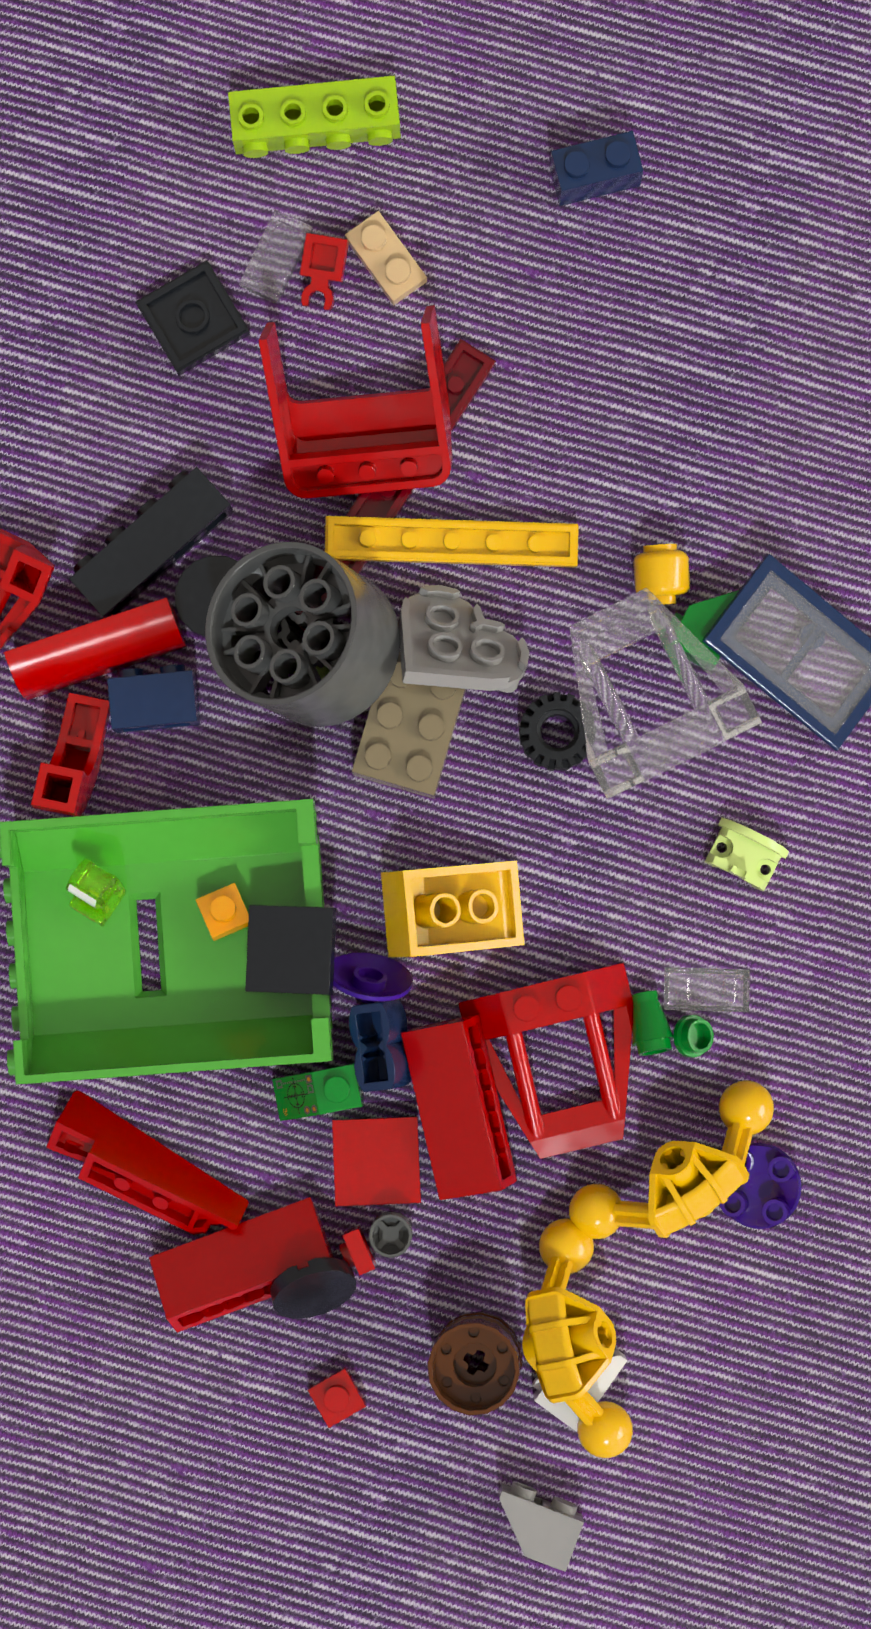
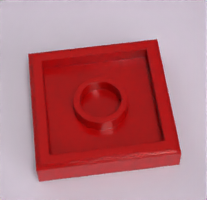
M418 1116L332 1120L335 1206L421 1203Z

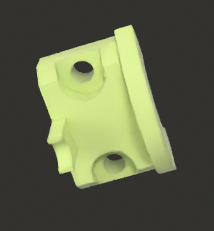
M722 817L718 824L722 828L704 862L741 878L752 885V887L763 892L780 858L786 859L789 851L770 838ZM718 843L725 845L724 853L717 851ZM762 865L769 868L767 875L761 873L760 868Z

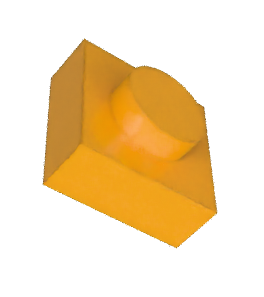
M235 883L195 899L213 941L248 927L249 914Z

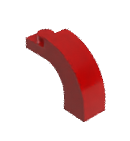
M74 693L68 694L53 757L49 764L40 763L31 802L33 808L74 817L82 815L92 795L105 749L103 742L110 716L108 700Z

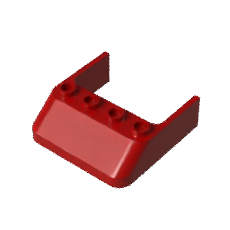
M435 305L426 306L421 321L430 388L297 401L291 398L287 391L275 322L266 323L258 341L284 483L293 495L300 498H318L426 488L441 485L447 480L452 467L450 405Z

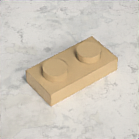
M379 211L345 234V239L349 240L350 247L393 306L427 282V276Z

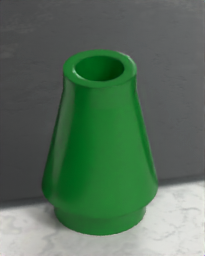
M645 991L632 995V1046H637L638 1055H655L672 1050L670 1040L673 1039V1033L658 1000L657 991Z

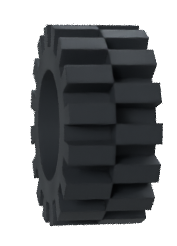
M553 692L551 695L546 696L545 694L540 696L538 700L528 706L520 722L519 740L525 755L528 758L530 757L535 765L545 767L550 771H564L570 767L577 766L589 754L595 742L596 725L594 724L592 711L589 712L586 707L587 705L582 700L575 699V696L569 693L568 695H563L561 692ZM552 716H562L571 722L574 728V737L567 746L553 748L544 742L541 736V726L546 719Z

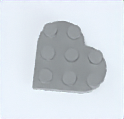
M442 585L422 586L418 594L403 599L398 620L403 683L483 691L499 690L505 693H510L517 689L519 681L525 675L530 653L523 638L518 641L513 635L503 631L505 624L485 619L480 606L476 604L472 607L469 602L459 598L460 591L455 588Z

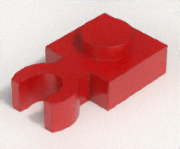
M306 233L300 275L311 277V283L302 292V306L309 307L311 296L315 292H322L325 296L324 310L331 311L335 298L330 289V282L343 283L349 240Z

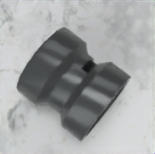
M388 1211L377 1216L371 1225L369 1233L370 1244L374 1251L388 1258L398 1257L406 1252L412 1240L413 1231L411 1223L400 1212Z

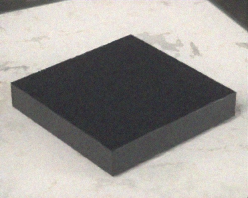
M208 260L135 302L178 376L250 335L248 327Z
M249 905L245 991L333 995L337 908Z

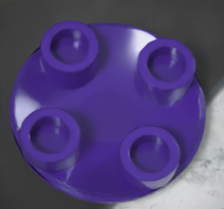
M750 1143L745 1167L749 1172L748 1182L741 1185L727 1198V1202L720 1204V1207L727 1216L746 1227L755 1229L771 1228L787 1220L798 1206L802 1190L801 1177L795 1163L784 1151L766 1143Z

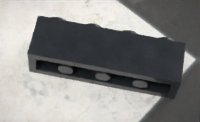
M198 467L194 468L190 473L187 470L180 472L168 484L170 490L159 500L152 498L137 511L138 519L127 528L122 525L115 529L105 539L104 542L107 545L95 556L92 553L86 555L74 566L73 571L75 574L69 579L104 618L120 613L234 512L231 504Z

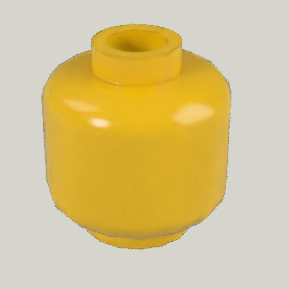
M677 544L643 546V553L635 556L633 561L635 591L639 596L651 597V605L676 604V595L685 594L690 589L689 558L685 552L677 550Z

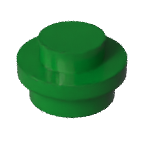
M685 1015L675 1025L673 1033L674 1044L678 1052L683 1056L690 1058L699 1057L707 1052L713 1044L714 1032L712 1026L698 1015Z

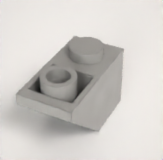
M513 1481L511 1487L501 1483L498 1491L499 1500L524 1556L566 1572L584 1524L582 1514L576 1512L578 1506L558 1497H553L552 1502L536 1497V1489L520 1482Z

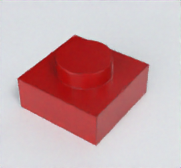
M359 1225L343 1233L345 1242L339 1245L344 1261L350 1265V1268L355 1266L359 1276L374 1270L376 1262L361 1226Z
M346 1366L312 1385L307 1390L328 1428L365 1408L367 1405Z

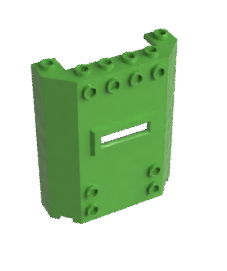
M313 799L0 822V858H2V866L8 867L10 871V878H4L3 882L4 899L6 904L12 903L13 919L6 922V937L8 946H14L15 963L9 964V982L11 989H17L18 1006H12L11 1018L13 1031H20V1040L13 1041V1049L7 1051V1068L9 1076H15L16 1085L333 1061L331 995L246 992L248 927L213 941L195 900L235 883L248 914L249 905L324 907L319 835H317L315 801ZM71 884L95 899L96 903L101 907L96 909L68 891L69 885ZM155 899L161 990L143 991L137 900Z

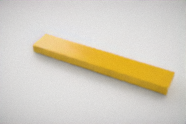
M326 516L324 552L337 560L576 568L578 566V524Z

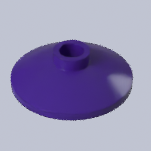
M348 953L334 959L333 986L361 1002L375 1003L377 1001L396 1000L407 995L412 988L413 978L409 970L399 962L388 957L372 953Z

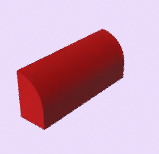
M166 597L5 651L4 655L19 692L26 700H30L185 648L187 645L175 609Z
M479 1014L441 1021L402 1032L401 1036L439 1200L502 1191L517 1181Z
M311 1197L239 1223L236 1230H230L228 1227L149 1257L166 1319L178 1333L271 1298V1285L286 1269L297 1265L299 1271L309 1267L308 1261L311 1259L333 1257L317 1210Z

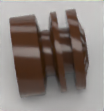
M484 1311L466 1312L450 1320L438 1334L428 1361L429 1382L437 1398L451 1410L466 1415L488 1414L503 1406L515 1391L523 1363L521 1342L513 1327L501 1317ZM477 1350L483 1351L485 1353L483 1358L485 1363H480L477 1368L470 1365L471 1356L467 1353L474 1355Z

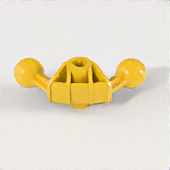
M743 1080L733 1083L726 1088L719 1101V1114L722 1122L728 1128L722 1151L697 1142H667L657 1150L649 1173L648 1203L621 1201L619 1195L610 1187L603 1184H590L579 1189L572 1197L569 1205L570 1220L591 1239L609 1237L620 1226L654 1229L658 1237L667 1238L677 1230L688 1225H694L696 1220L709 1215L719 1204L727 1202V1198L741 1185L748 1182L749 1172L745 1167V1162L752 1135L763 1131L771 1122L774 1113V1104L770 1093L765 1087L754 1081Z
M569 1218L558 1219L544 1229L539 1240V1252L548 1268L541 1289L527 1294L525 1301L526 1329L522 1340L523 1353L527 1362L536 1371L545 1397L551 1403L565 1401L580 1418L577 1433L584 1449L599 1458H612L625 1451L631 1442L633 1435L631 1418L626 1410L616 1403L609 1401L596 1402L588 1393V1390L612 1361L616 1346V1332L612 1321L599 1306L566 1290L570 1274L582 1270L591 1260L594 1242L593 1239L577 1228Z

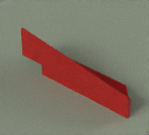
M81 1091L73 1092L56 1121L46 1148L84 1162L78 1176L79 1179L193 1235L206 1233L211 1225L219 1224L229 1227L230 1230H236L248 1206L247 1199Z

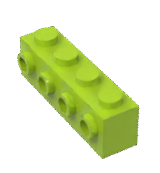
M395 75L228 92L232 141L235 153L243 154L247 158L264 157L268 154V151L285 150L289 154H301L309 151L310 147L326 146L331 150H341L350 147L351 143L368 142L369 145L382 146L390 144L393 139L401 138Z

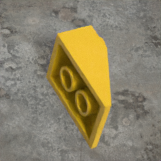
M517 860L381 872L388 957H417L524 945Z

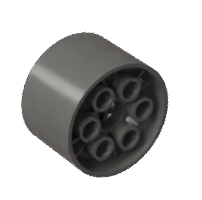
M273 543L244 556L226 573L217 586L206 617L205 639L208 655L214 670L223 683L237 695L301 725L312 727L333 726L360 715L379 698L387 687L399 656V625L395 611L387 596L378 586L323 550L305 543ZM327 592V598L323 603L321 596ZM296 611H302V614L300 615ZM351 614V624H340L336 621L340 617ZM281 624L282 630L278 633V628ZM316 666L320 668L326 666L330 672L321 680ZM295 672L291 677H288V674ZM273 677L274 682L270 694L266 686Z

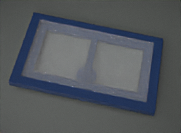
M766 554L703 638L702 642L832 749L837 751L871 706V638L772 555Z

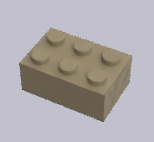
M399 652L394 673L387 687L370 707L352 769L353 776L435 799L466 689L403 683Z

